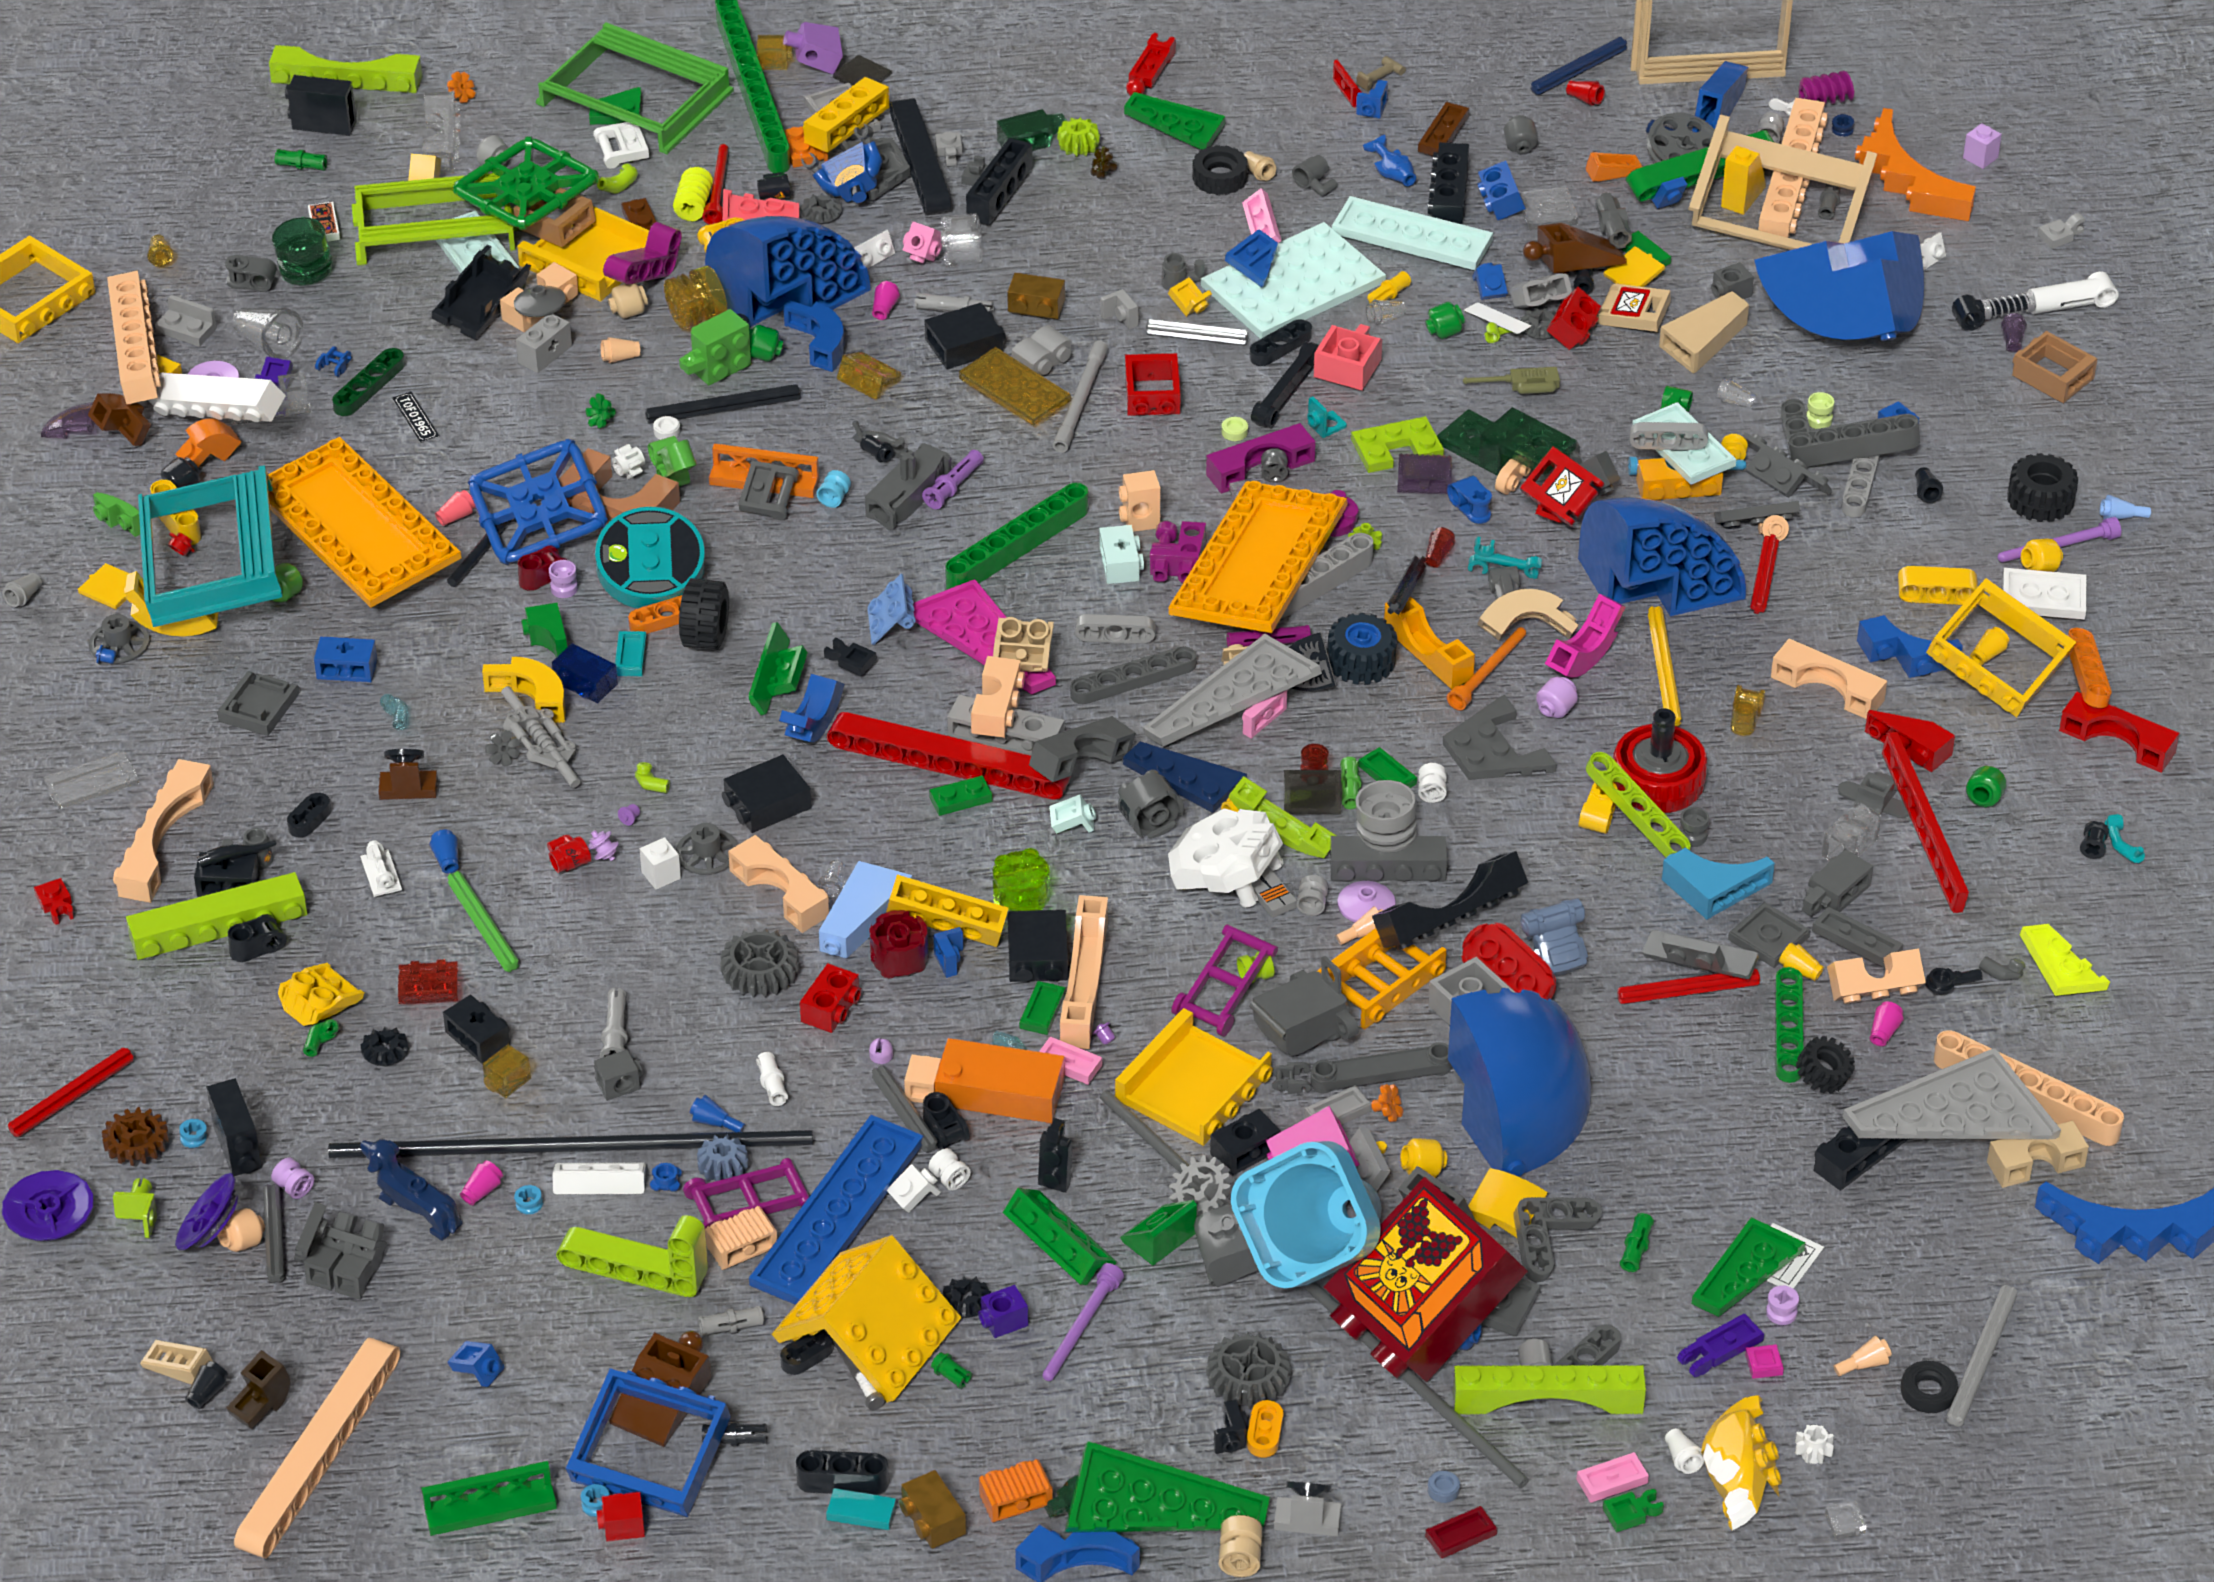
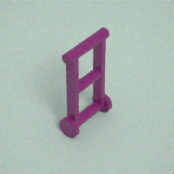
M1228 924L1222 930L1224 938L1188 994L1179 993L1171 1009L1172 1014L1175 1015L1183 1008L1191 1011L1193 1017L1217 1027V1034L1225 1037L1230 1032L1234 1023V1016L1231 1014L1268 956L1275 957L1278 952L1277 946ZM1233 940L1260 951L1243 978L1217 967ZM1210 977L1236 988L1220 1015L1193 1004Z
M790 1158L783 1159L780 1165L707 1184L703 1178H693L683 1186L685 1196L688 1199H694L704 1220L705 1229L717 1221L728 1220L729 1217L733 1218L741 1211L750 1210L751 1208L755 1209L756 1206H760L765 1215L797 1206L802 1207L810 1197ZM786 1176L794 1194L761 1203L752 1185ZM740 1188L749 1206L715 1215L706 1197Z

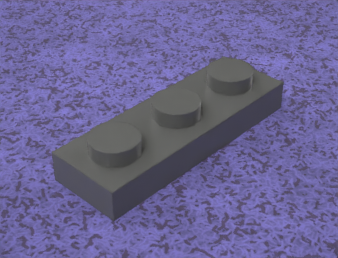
M1799 501L1715 512V523L1724 522V527L1741 525L1740 520L1750 519V523L1754 524L1763 522L1766 516L1779 515L1784 519L1793 518L1792 513L1800 512Z
M1827 907L1813 923V932L1884 968L1883 958L1885 956L1903 950L1902 943L1830 907Z

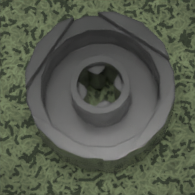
M1156 770L1147 771L1143 776L1136 778L1131 783L1123 784L1118 790L1120 795L1118 809L1140 837L1147 835L1148 838H1156L1164 835L1177 824L1175 818L1180 813L1182 816L1184 812L1182 799L1167 779Z

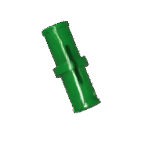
M277 149V152H275L274 160L276 165L292 166L298 170L310 168L325 171L327 168L328 158L325 154L306 153L305 150L288 151Z
M1638 1213L1635 1216L1631 1233L1627 1234L1625 1238L1626 1248L1620 1261V1266L1625 1271L1636 1272L1640 1267L1643 1252L1647 1251L1649 1247L1648 1237L1654 1224V1219L1646 1213Z

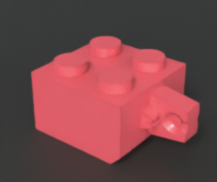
M1360 324L1355 331L1332 325L1314 353V377L1363 390L1382 359V339L1370 336V326Z

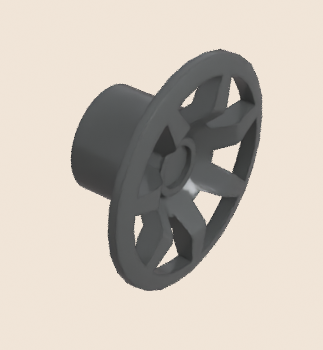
M113 614L102 621V626L92 634L89 640V648L94 657H96V652L100 648V645L94 647L96 639L104 641L100 645H104L106 649L111 647V650L116 652V657L119 649L122 648L128 656L115 658L114 663H124L137 658L146 650L149 644V634L141 624L129 621L122 614ZM139 630L144 635V638L135 637L134 635ZM129 644L142 646L134 652Z
M701 823L696 825L690 833L679 841L676 852L679 854V863L684 869L695 874L709 875L724 871L729 867V857L722 853L721 850L725 851L737 846V842L733 836L718 829L714 824ZM720 836L727 839L728 841L720 842ZM689 840L692 841L691 846L683 847ZM694 853L687 863L681 856V854L691 855ZM716 857L720 862H724V864L712 868V858ZM700 859H704L707 869H698L693 866L698 864Z

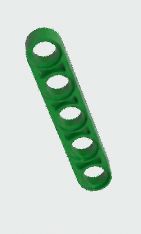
M1784 967L1777 972L1775 980V1072L1781 1081L1794 1083L1802 1077L1798 1074L1800 1068L1790 1072L1784 1070L1782 1066L1793 1065L1796 1067L1797 1058L1803 1050V978L1799 970L1792 967ZM1785 978L1793 979L1796 983L1793 985L1784 984L1781 980ZM1792 1000L1796 1005L1786 1006L1782 1004V1001ZM1785 1021L1794 1022L1797 1026L1793 1028H1787L1783 1026L1781 1023ZM1793 1043L1797 1048L1792 1050L1785 1049L1782 1044Z

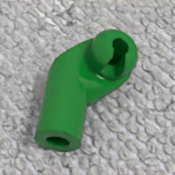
M327 1019L325 1022L312 1026L308 1032L303 1053L309 1057L316 1056L320 1044L333 1039L337 1035L339 1030L338 1023L333 1019Z

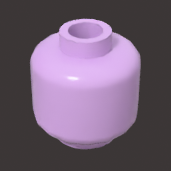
M1564 677L1550 678L1536 695L1540 712L1547 717L1553 718L1564 717L1577 703L1578 699L1576 686L1571 680Z

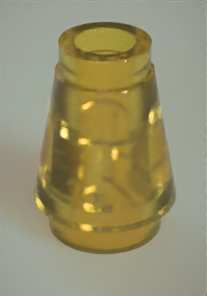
M154 235L150 239L147 257L154 266L165 267L172 261L173 251L162 235Z

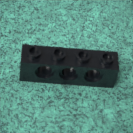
M1008 138L966 194V219L987 225L991 224L1032 169L1031 143Z
M1439 142L1438 152H1433L1432 167L1437 168H1432L1429 191V198L1431 199H1428L1427 214H1432L1434 218L1461 225L1463 223L1469 144Z
M1850 1126L1844 1127L1833 1139L1827 1143H1822L1816 1149L1813 1171L1841 1191L1910 1138H1858Z

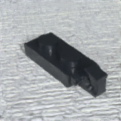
M1053 1118L1052 1124L1047 1128V1132L1043 1131L1040 1139L1038 1185L1066 1193L1071 1182L1073 1140L1064 1137L1065 1121Z

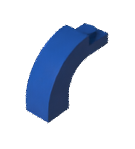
M788 300L783 306L784 326L814 336L815 338L809 344L810 365L834 372L844 355V334L841 319L831 308L817 301L812 307Z
M811 674L805 696L799 708L794 713L783 710L781 712L779 721L787 724L784 735L808 742L819 740L835 715L845 684Z

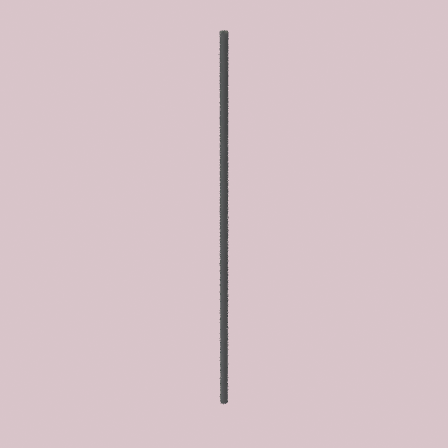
M1105 1090L1101 1094L1100 1099L1179 1173L1183 1171L1180 1166L1182 1163L1189 1166L1187 1162L1109 1090ZM1316 1282L1302 1286L1330 1313L1338 1307L1339 1303ZM1368 1330L1359 1338L1371 1351L1380 1343ZM1407 1368L1400 1377L1519 1488H1523L1528 1483L1529 1479L1413 1371Z

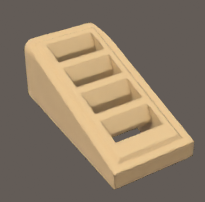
M155 1340L140 1364L143 1368L192 1385L200 1366L213 1360L206 1348ZM166 1353L163 1359L160 1361L159 1359L162 1356V1354Z

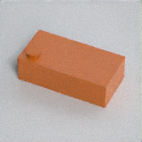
M948 1038L935 1078V1092L945 1094L955 1109L1052 1123L1065 1080L1064 1056Z

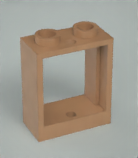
M559 188V189L555 190L553 193H554V194H557V193H561V194H562L563 192H565V191H567V190H565V189H563V188ZM578 195L567 202V206L561 209L566 212L557 219L553 220L544 217L521 231L563 247L596 221L592 200ZM540 200L529 207L528 215L547 204V202ZM518 206L513 208L516 217H518L520 207Z
M2045 331L2038 338H2034L2027 347L2015 354L2012 376L2064 403L2094 379L2098 358ZM2046 357L2065 367L2068 371L2060 377L2036 363Z

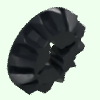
M385 1026L382 1031L373 1029L371 1035H364L363 1043L360 1044L364 1059L371 1064L379 1066L399 1062L405 1057L409 1048L405 1033H399L397 1028L390 1031ZM384 1042L385 1044H389L390 1050L387 1047H384L383 1045H379V1043Z
M963 1275L961 1280L951 1279L950 1285L944 1286L942 1295L961 1317L969 1318L978 1316V1311L981 1310V1297L990 1294L991 1291H989L986 1282H979L977 1276L973 1279H967ZM971 1291L972 1296H967L966 1299L964 1298L961 1302V1294L965 1295L967 1292Z

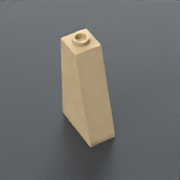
M1731 291L1661 326L1659 347L1690 372L1695 373L1747 325L1749 304Z

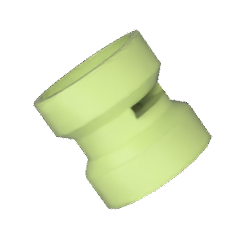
M1817 392L1809 396L1807 404L1809 410L1806 414L1810 427L1819 429L1831 426L1833 419L1832 411L1835 403L1831 395Z

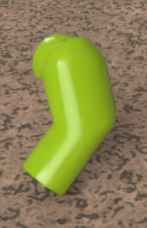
M639 762L637 764V771H635V778L640 786L645 790L667 794L670 788V780L654 777L651 773L652 765L647 762Z

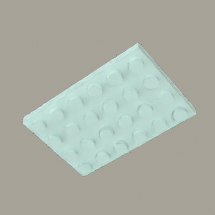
M1323 222L1278 243L1263 287L1257 285L1231 265L1202 277L1201 287L1206 291L1210 290L1212 296L1261 339L1294 320L1311 318L1381 285L1382 281L1386 280V274Z

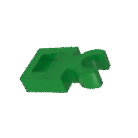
M1649 1489L1639 1498H1636L1633 1492H1629L1604 1500L1603 1511L1614 1530L1620 1532L1644 1524L1646 1515L1658 1516L1662 1514L1664 1503H1650L1656 1500L1657 1492L1655 1489Z

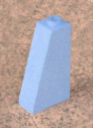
M858 861L819 930L820 951L848 958L870 937L869 928L871 924L873 926L876 923V918L886 913L896 876L901 875L912 879V875Z

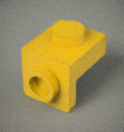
M1190 277L1173 286L1168 291V295L1186 317L1194 312L1199 314L1209 306L1208 300L1212 296L1210 290L1202 293Z

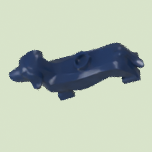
M379 1139L376 1142L366 1140L361 1142V1151L370 1162L367 1168L370 1173L377 1171V1185L382 1189L379 1195L380 1200L390 1206L395 1202L403 1209L424 1216L432 1225L430 1233L441 1241L449 1236V1232L454 1234L456 1229L463 1224L458 1216L456 1203L453 1198L397 1161L396 1155L400 1152V1149L393 1141Z

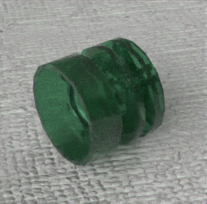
M308 217L293 218L280 224L273 232L272 243L277 256L279 272L285 281L300 286L311 285L329 275L333 268V261L330 255V248L328 247L326 231L321 222Z

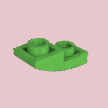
M99 492L93 494L95 504L93 511L98 520H103L111 528L119 524L122 529H127L135 537L140 535L139 510L114 496Z

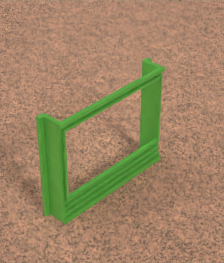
M605 22L602 25V29L547 80L538 84L539 98L536 100V104L545 107L557 95L658 133L659 152L668 154L734 92V89L729 86L727 67ZM607 49L704 84L662 124L567 88L575 78Z

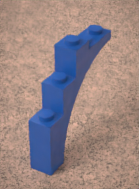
M2047 1181L2038 1187L2035 1208L2044 1216L2049 1217L2062 1226L2068 1233L2076 1236L2075 1248L2082 1255L2089 1257L2097 1264H2100L2121 1245L2127 1248L2130 1253L2137 1255L2146 1262L2168 1243L2192 1259H2195L2214 1243V1188L2204 1195L2182 1204L2157 1209L2135 1210L2113 1208L2088 1202L2062 1191Z

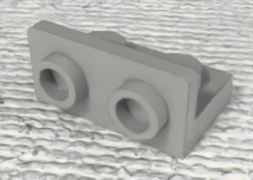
M173 295L167 298L169 310L155 323L157 333L199 347L217 329L215 314L212 308Z
M1359 1127L1349 1141L1360 1164L1356 1169L1360 1178L1369 1183L1377 1192L1391 1171L1370 1129Z

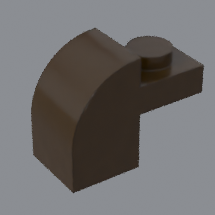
M263 1350L240 1372L247 1385L226 1407L230 1415L251 1430L270 1409L275 1412L279 1410L290 1389V1376L284 1365Z

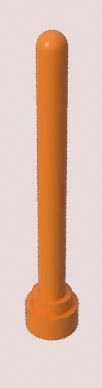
M1517 628L1464 685L1455 686L1447 694V702L1455 710L1466 708L1471 702L1472 692L1526 636L1525 628Z

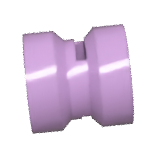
M558 560L549 567L551 593L558 598H569L577 593L576 566L573 562Z
M290 1157L281 1160L275 1166L271 1175L272 1181L279 1187L285 1188L286 1193L294 1199L305 1196L314 1184V1176L308 1170L301 1169L300 1164Z

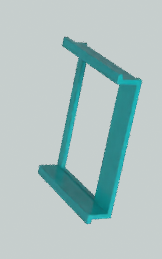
M265 465L259 466L256 471L227 476L144 497L142 494L138 495L144 599L153 627L283 597L275 572L268 494L269 491H273V485ZM235 499L242 575L156 594L152 519Z

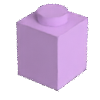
M1981 123L1966 134L1963 158L1984 169L1998 158L2002 134Z

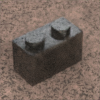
M1284 770V811L1289 814H1341V770Z

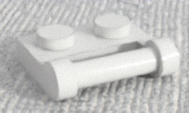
M629 122L599 127L593 133L596 142L600 144L603 151L604 163L609 169L616 168L619 163L649 158L648 147L637 125ZM615 137L620 151L613 152L609 138Z

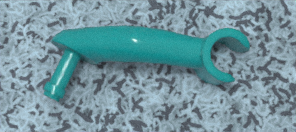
M2109 815L2104 824L2109 828L2112 847L2131 862L2141 863L2145 858L2143 847H2133L2121 838L2119 830H2123L2124 827L2122 815Z

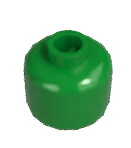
M1449 301L1429 309V319L1425 321L1430 335L1436 334L1442 340L1462 331V324L1465 323L1463 313L1458 304L1453 305Z
M755 325L753 329H749L751 358L770 362L774 355H780L783 341L779 340L778 330L763 325Z
M1982 766L1976 769L1966 784V793L1968 798L1980 807L1994 806L2003 796L2007 781L1999 769L1993 766Z

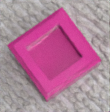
M1777 1344L1746 1348L1745 1356L1752 1379L1783 1375L1784 1368Z

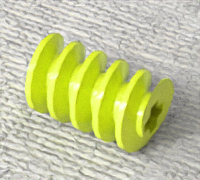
M691 167L683 172L673 201L674 212L681 219L696 221L702 217L713 183L712 175L708 170L701 167Z

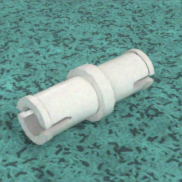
M761 1053L758 1055L759 1059H756L761 1072V1085L767 1090L769 1102L772 1105H783L786 1103V1099H788V1094L783 1085V1072L778 1069L773 1053Z

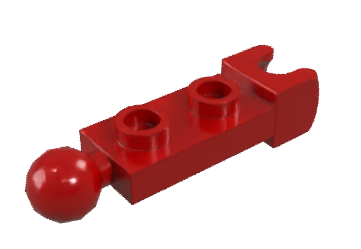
M1153 33L1150 36L1146 48L1129 73L1126 91L1130 96L1133 92L1144 94L1145 86L1152 87L1166 64L1170 63L1175 55L1176 40L1174 37H1170L1165 42H1160L1157 40L1158 33Z

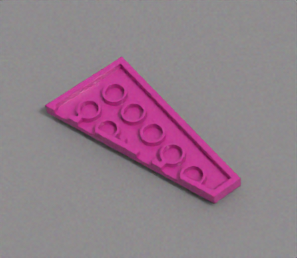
M975 579L914 602L913 613L917 624L983 665L986 663L987 656L993 657L998 618L1005 619L1007 617ZM1049 668L1048 671L1043 672L1021 671L1025 672L1023 689L1030 694L1056 685V677Z

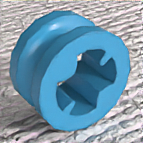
M199 1119L184 1121L179 1128L181 1143L189 1148L199 1147L207 1140V1127L205 1123ZM197 1131L195 1135H190V1132Z
M525 1185L516 1190L514 1199L518 1211L523 1214H534L541 1210L543 1199L538 1187ZM528 1197H532L530 1202H524V1200L527 1201Z
M593 1484L583 1489L581 1492V1506L585 1514L597 1517L596 1510L603 1509L601 1496H609V1491L605 1486ZM594 1498L601 1499V1501L597 1499V1503L590 1502V1500L594 1501Z

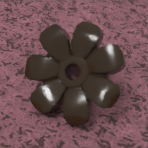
M1103 146L1102 149H1096L1094 152L1096 158H1093L1090 173L1092 176L1102 179L1108 170H1116L1117 162L1112 161L1113 154L1109 153V148Z

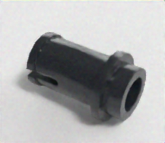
M1593 269L1576 270L1577 277L1574 280V288L1579 287L1585 293L1590 292L1594 287L1592 279Z
M865 435L860 442V448L874 455L878 462H888L894 455V450L890 443L881 442L872 435Z

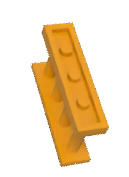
M1375 928L1331 960L1341 971V993L1361 1009L1360 1027L1365 1030L1373 1023L1379 1022L1385 1014L1430 980L1442 975L1446 968V949L1444 947H1441L1431 955H1428L1414 944L1401 949L1419 962L1413 969L1408 970L1385 953L1392 947H1383ZM1377 961L1397 975L1399 979L1388 985L1365 967ZM1328 967L1329 976L1335 981L1333 972ZM1357 976L1378 991L1379 994L1369 1001L1345 982L1351 977Z

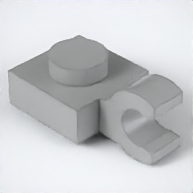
M960 132L935 134L937 157L945 156L946 166H957L956 155H962Z
M2076 213L2066 223L2058 219L2038 228V236L2051 249L2072 242L2074 235L2084 232V228L2080 223L2084 222L2085 218L2080 213Z

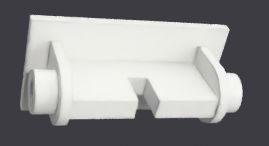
M888 230L854 247L861 254L862 257L860 259L867 269L895 254Z
M1941 232L1925 239L1920 245L1923 271L1946 256Z
M376 840L370 841L366 848L367 854L360 856L373 896L401 891L402 887L389 850H384L383 845Z

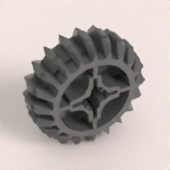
M754 928L752 933L743 931L741 937L733 935L731 942H726L720 956V970L725 983L730 984L732 991L739 989L741 995L750 993L753 998L756 994H762L766 997L767 993L772 992L777 995L779 989L786 990L788 984L794 983L795 975H798L799 954L794 942L789 941L787 935L780 936L778 930L769 933L767 928L763 932H757Z
M1247 1331L1241 1337L1234 1333L1232 1340L1224 1337L1221 1344H1215L1213 1352L1208 1356L1206 1375L1208 1376L1210 1388L1214 1389L1216 1397L1223 1396L1225 1402L1236 1400L1238 1407L1241 1404H1247L1250 1410L1253 1404L1260 1401H1275L1276 1396L1283 1395L1285 1388L1288 1387L1290 1382L1291 1365L1287 1352L1283 1351L1281 1343L1274 1344L1272 1336L1263 1339L1260 1332L1256 1336H1250Z

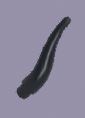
M276 841L257 845H223L207 851L208 853L197 857L202 868L230 858L266 850L275 846Z

